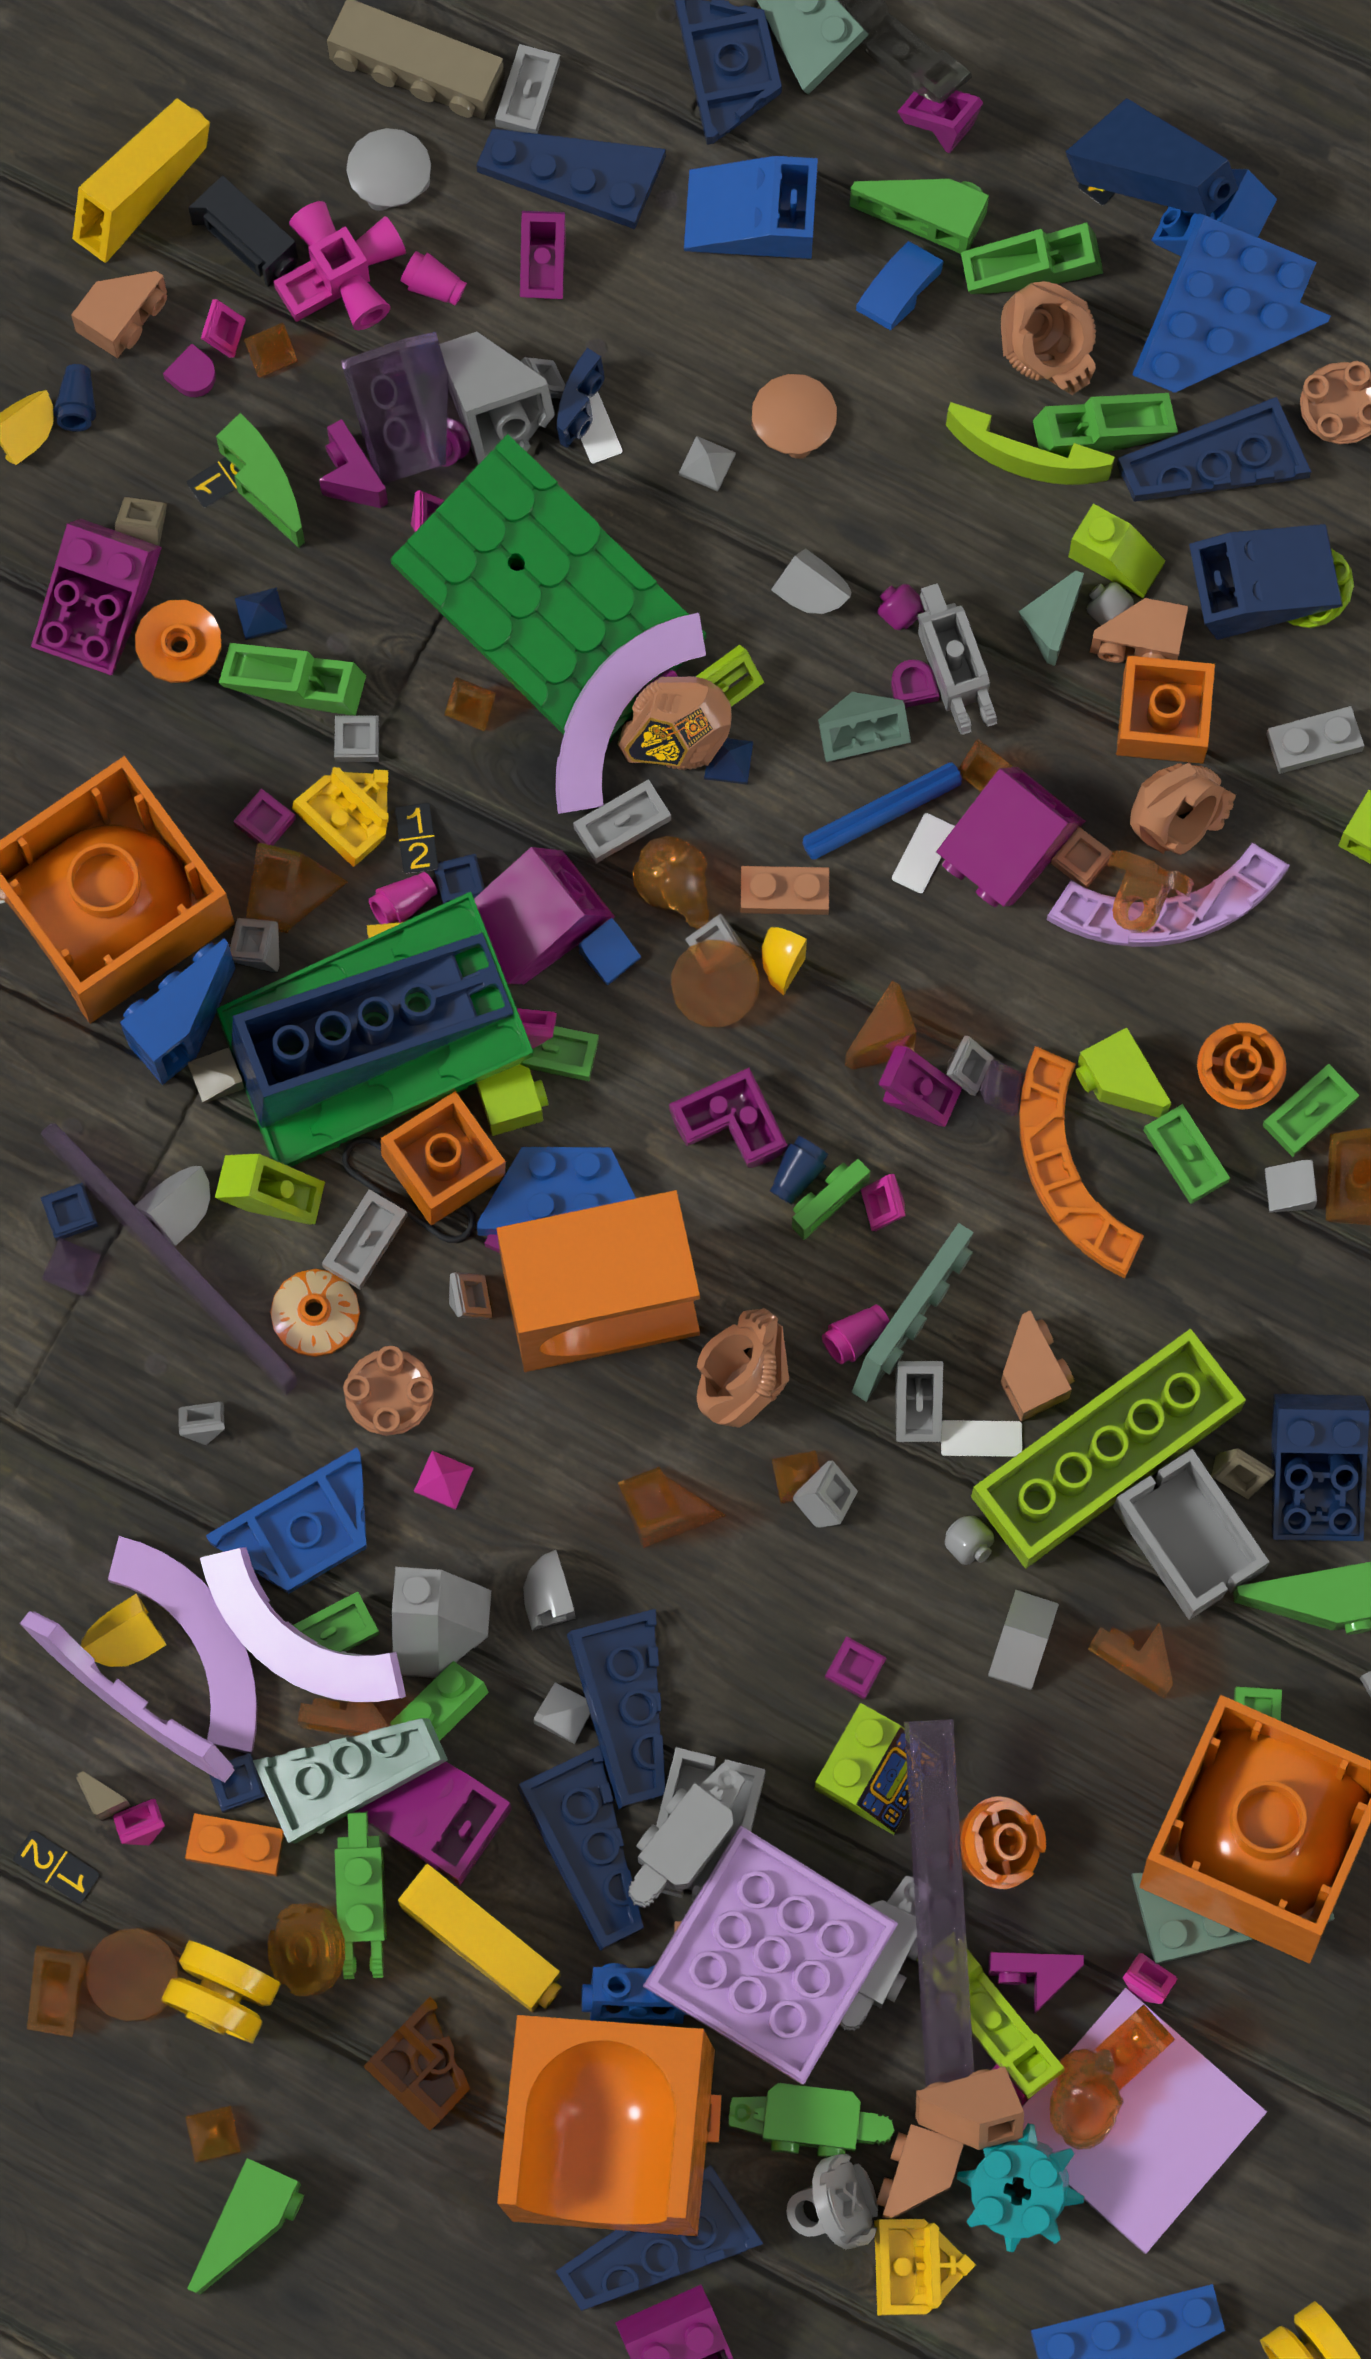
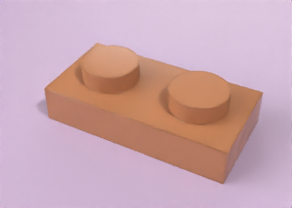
M741 866V913L828 915L829 867Z

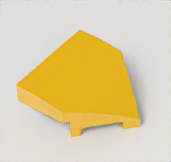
M333 767L331 775H324L294 800L292 810L347 862L355 867L386 837L388 823V770H374V773L371 774L343 772L340 768Z
M925 2219L875 2220L874 2227H877L875 2234L877 2316L928 2314L932 2309H936L941 2305L946 2295L963 2276H967L976 2264L966 2254L963 2255L939 2231L940 2228L935 2223H928Z

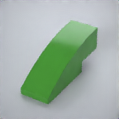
M1087 222L1046 234L1043 229H1038L961 252L967 288L970 294L1019 291L1034 282L1045 281L1060 284L1103 273L1096 234Z
M1169 393L1090 397L1085 404L1045 406L1033 420L1039 449L1066 458L1069 457L1073 443L1105 453L1175 436L1178 433Z
M240 413L216 436L219 452L240 470L234 476L238 492L299 548L305 543L297 502L288 478L267 442Z
M229 643L219 684L226 688L280 703L356 716L366 675L354 662L314 658L308 651Z

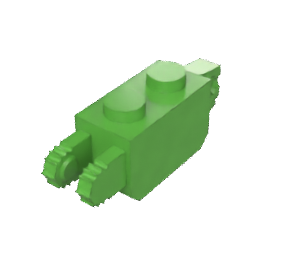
M368 1812L348 1813V1837H338V1849H335L338 1943L342 1942L344 1979H354L357 1972L354 1942L371 1941L370 1971L373 1978H383V1941L387 1940L383 1847H380V1836H369Z
M777 2083L768 2091L767 2096L733 2097L729 2112V2127L763 2136V2142H771V2151L798 2154L799 2146L818 2148L817 2156L827 2158L845 2154L846 2151L855 2152L856 2143L885 2145L886 2142L889 2143L892 2134L895 2132L892 2120H889L888 2116L884 2117L883 2115L878 2116L875 2113L860 2112V2100L852 2091Z

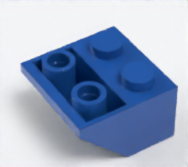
M1232 169L1239 190L1208 217L1258 237L1277 198L1248 169ZM1168 207L1161 217L1160 224L1152 241L1157 246L1182 257L1199 214Z

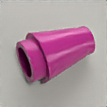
M417 251L411 257L400 282L409 286L408 291L450 303L454 306L458 303L467 285L466 282L460 280L457 275L428 252L423 255Z
M422 872L376 889V895L369 898V904L380 924L405 922L427 903L431 897L437 895V889L431 877L426 872Z
M875 1304L870 1308L829 1324L828 1331L822 1335V1341L828 1353L839 1364H844L848 1360L855 1362L882 1334L890 1320L885 1311Z

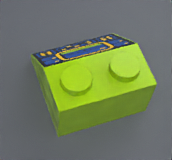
M860 1703L818 1776L814 1790L894 1835L939 1755L901 1725Z

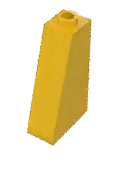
M176 98L79 186L72 239L106 263L206 149L210 122L205 119L203 114Z
M429 1864L423 1867L398 1899L402 1911L532 2013L538 2005L546 2009L560 1992L562 1987L556 1983L561 1977L558 1969Z

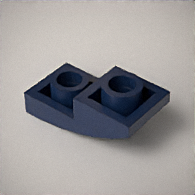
M589 348L584 351L572 370L560 400L557 430L560 444L566 448L569 447L575 438L581 439L589 430L593 421L590 399L587 396L593 397L601 388L605 378L601 356Z

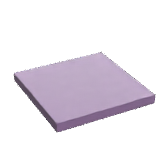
M738 1826L643 1987L796 2082L804 2085L898 1923L749 1830Z
M1127 1988L1121 1992L1063 2059L1061 2064L1065 2071L1034 2094L1022 2107L1024 2110L1023 2130L1027 2123L1034 2124L1037 2141L1049 2145L1053 2152L1071 2148L1075 2153L1065 2168L1069 2174V2187L1085 2196L1084 2201L1144 2254L1151 2249L1267 2113L1266 2110Z

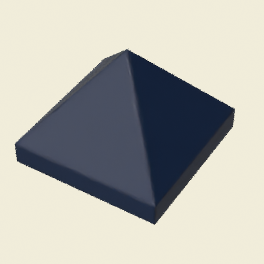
M277 587L235 598L245 640L288 629Z
M726 738L709 765H706L704 779L748 785L753 741Z

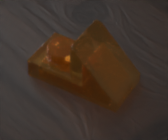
M1160 1623L1157 1624L1140 1652L1133 1648L1135 1642L1125 1633L1115 1628L1108 1632L1100 1627L1091 1641L1088 1650L1165 1699L1173 1686Z
M314 1698L312 1705L301 1703L298 1723L301 1728L353 1737L388 1727V1724L373 1702L348 1701L345 1711L339 1709V1702Z
M37 1945L29 2003L28 2030L68 2037L73 2036L77 2023L80 1988L87 1973V1964L83 1953Z
M1142 2005L1082 2062L1110 2094L1115 2096L1173 2043L1175 2038L1145 2005Z

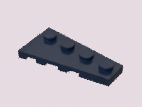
M492 128L476 167L477 172L635 229L665 160L666 149Z
M1277 397L1119 457L1117 461V466L1134 502L1310 478L1311 475L1308 463Z
M656 1609L579 1628L567 1634L619 1809L662 1798L665 1792L663 1736L660 1735L659 1720L661 1697L660 1693H658L657 1682L659 1660L658 1647H656L655 1643Z
M599 1745L520 1783L517 1789L599 1950L602 1951L641 1932L643 1924L638 1905L634 1906V1902L628 1893L632 1877L630 1870L627 1868L623 1851V1839L620 1828L617 1825L612 1804L613 1797L610 1785L607 1783L603 1767V1755Z
M710 2165L704 2169L698 2236L615 2230L556 2270V2273L580 2310L585 2311L763 2245V2242Z

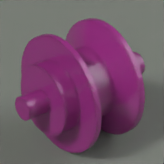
M451 418L440 420L436 425L428 428L423 436V448L426 455L439 466L453 465L458 459L465 457L471 447V440L466 428L460 422Z

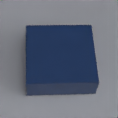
M476 854L438 863V869L434 870L443 904L470 891L473 898H476L485 889Z
M83 1182L40 1197L56 1242L99 1227Z
M251 1753L229 1760L234 1766V1772L226 1782L209 1774L222 1813L266 1798Z

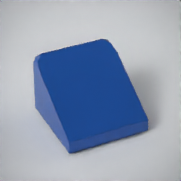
M613 918L606 921L578 945L579 954L606 985H609L641 959L640 954Z

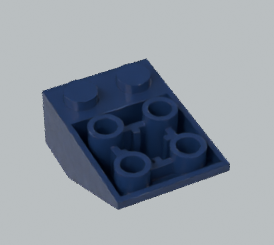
M1326 524L1230 532L1189 544L1204 623L1217 640L1343 606Z
M1273 1394L1272 1470L1275 1471L1272 1477L1273 1540L1364 1541L1370 1412L1364 1396Z

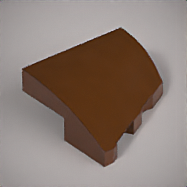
M430 1996L363 2066L429 2131L470 2090L463 2070L455 2063V2049L449 2036L444 2037L434 2013L438 2007Z

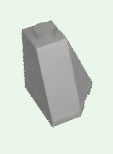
M478 332L436 345L444 378L461 423L468 431L471 440V450L477 466L495 449L496 445L507 434L527 452L531 447L529 439L538 427L542 426L545 428L555 415L546 379Z
M395 1567L392 1603L393 1652L397 1653L401 1676L436 1678L453 1661L457 1662L472 1648L477 1647L488 1637L492 1591L443 1570Z

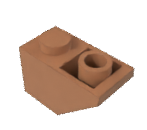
M153 271L97 281L71 314L75 331L118 359L125 348L131 349L137 343L142 333V325L150 315L156 316L165 305L167 290L164 277L159 272Z
M1144 598L1094 630L1090 653L1098 654L1100 659L1113 663L1127 660V655L1178 660L1188 606Z
M1031 1310L1022 1314L1000 1382L1021 1422L1069 1399L1072 1390L1070 1384L1074 1383L1073 1375L1063 1358L1056 1360L1049 1347L1054 1341L1043 1319L1036 1321Z
M1005 2066L993 2070H978L968 2077L947 2083L935 2082L928 2085L925 2089L916 2091V2119L918 2124L977 2150L1023 2138L1024 2110Z
M912 2124L907 2135L898 2132L890 2159L899 2162L894 2179L884 2177L876 2204L885 2207L882 2218L894 2219L948 2191L951 2187L964 2144L940 2133Z

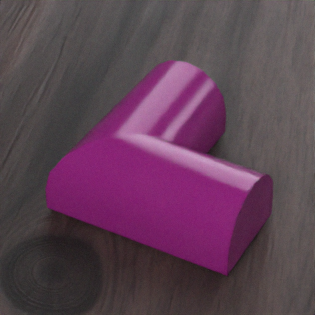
M750 1068L669 1104L674 1124L686 1146H690L729 1128L748 1168H754L774 1160L782 1155L788 1147Z

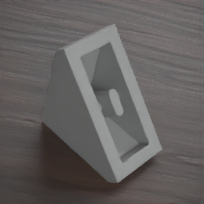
M897 1361L895 1373L896 1442H941L943 1361Z
M1015 1590L988 1677L1030 1691L1032 1690L1058 1609V1603Z

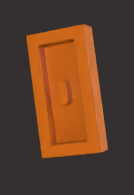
M194 1813L185 1859L186 1861L277 1877L285 1835L280 1828Z

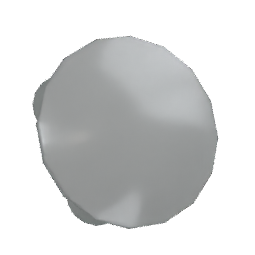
M385 128L370 132L356 142L348 156L346 171L350 185L359 197L367 201L372 209L383 211L389 207L407 204L428 189L430 185L431 162L427 149L417 137L403 130Z

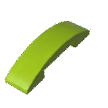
M950 402L946 421L948 429L976 455L1005 471L1036 481L1065 485L1098 483L1107 481L1110 478L1114 456L1073 443L1069 457L1066 458L991 433L989 431L992 415Z
M954 1932L916 1959L968 2030L999 2067L1005 2066L1011 2081L1028 2099L1065 2071L1063 2065L1041 2038L1030 2030L985 1975L981 1965Z

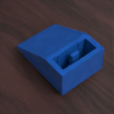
M771 156L689 170L684 251L812 259L818 158Z
M225 939L216 945L209 943L193 957L194 963L182 973L175 971L169 974L159 984V991L147 1001L144 999L136 1001L123 1015L125 1018L120 1024L129 1047L162 1085L187 1066L188 1062L197 1058L215 1017L216 1008L219 1007L236 968L229 944Z

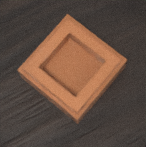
M1078 827L1052 858L1051 864L1077 884L1088 888L1113 858L1114 853L1082 828Z

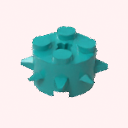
M1027 2123L1023 2130V2138L984 2148L985 2158L975 2170L958 2172L957 2180L971 2187L972 2203L975 2207V2210L966 2222L970 2227L987 2225L992 2231L1003 2235L1006 2249L1009 2252L1015 2251L1021 2238H1029L1036 2234H1041L1053 2243H1057L1061 2240L1056 2218L1063 2211L1064 2206L1084 2203L1085 2196L1069 2188V2174L1065 2169L1075 2154L1073 2150L1068 2148L1053 2152L1049 2145L1037 2141L1035 2125ZM1017 2177L1024 2179V2187L1031 2189V2194L1026 2193L1023 2198H1019L1016 2196L1015 2190L1010 2189V2184H1013Z

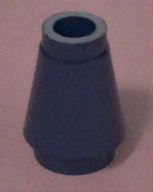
M71 364L65 368V374L53 410L54 416L57 418V424L65 430L75 432L87 430L96 418L91 370L82 364Z
M798 1136L794 1144H788L770 1192L792 1205L796 1198L827 1167L823 1163L829 1154L810 1141Z

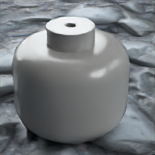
M1111 582L1105 587L1100 583L1088 594L1092 600L1088 603L1086 609L1093 619L1100 625H1103L1132 607L1134 601L1131 595L1118 582Z
M970 1515L959 1518L949 1527L944 1543L946 1548L961 1564H970L975 1559L981 1563L992 1552L989 1547L994 1542V1534L980 1518Z

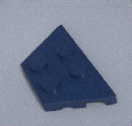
M674 0L706 144H714L782 94V85L765 12L762 9L746 5L734 6L725 0H711V2L705 0Z

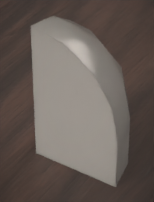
M806 548L793 557L771 589V591L790 605L806 613L824 614L838 609L851 597L852 593L848 584L836 571Z
M191 1166L175 1173L156 1186L134 1206V1209L148 1224L153 1220L164 1234L162 1237L174 1246L192 1232L206 1215L210 1201V1186L202 1166Z
M557 1550L546 1553L530 1568L523 1587L524 1604L532 1631L576 1619Z

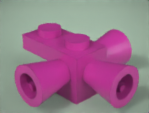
M323 201L311 203L295 213L289 222V226L309 246L311 261L274 281L276 291L294 320L297 322L342 297L355 330H364L380 322L389 313L390 305L368 283L370 282L368 266L406 254L404 244L388 217L384 216L355 241L346 226L338 231L335 230L327 205Z

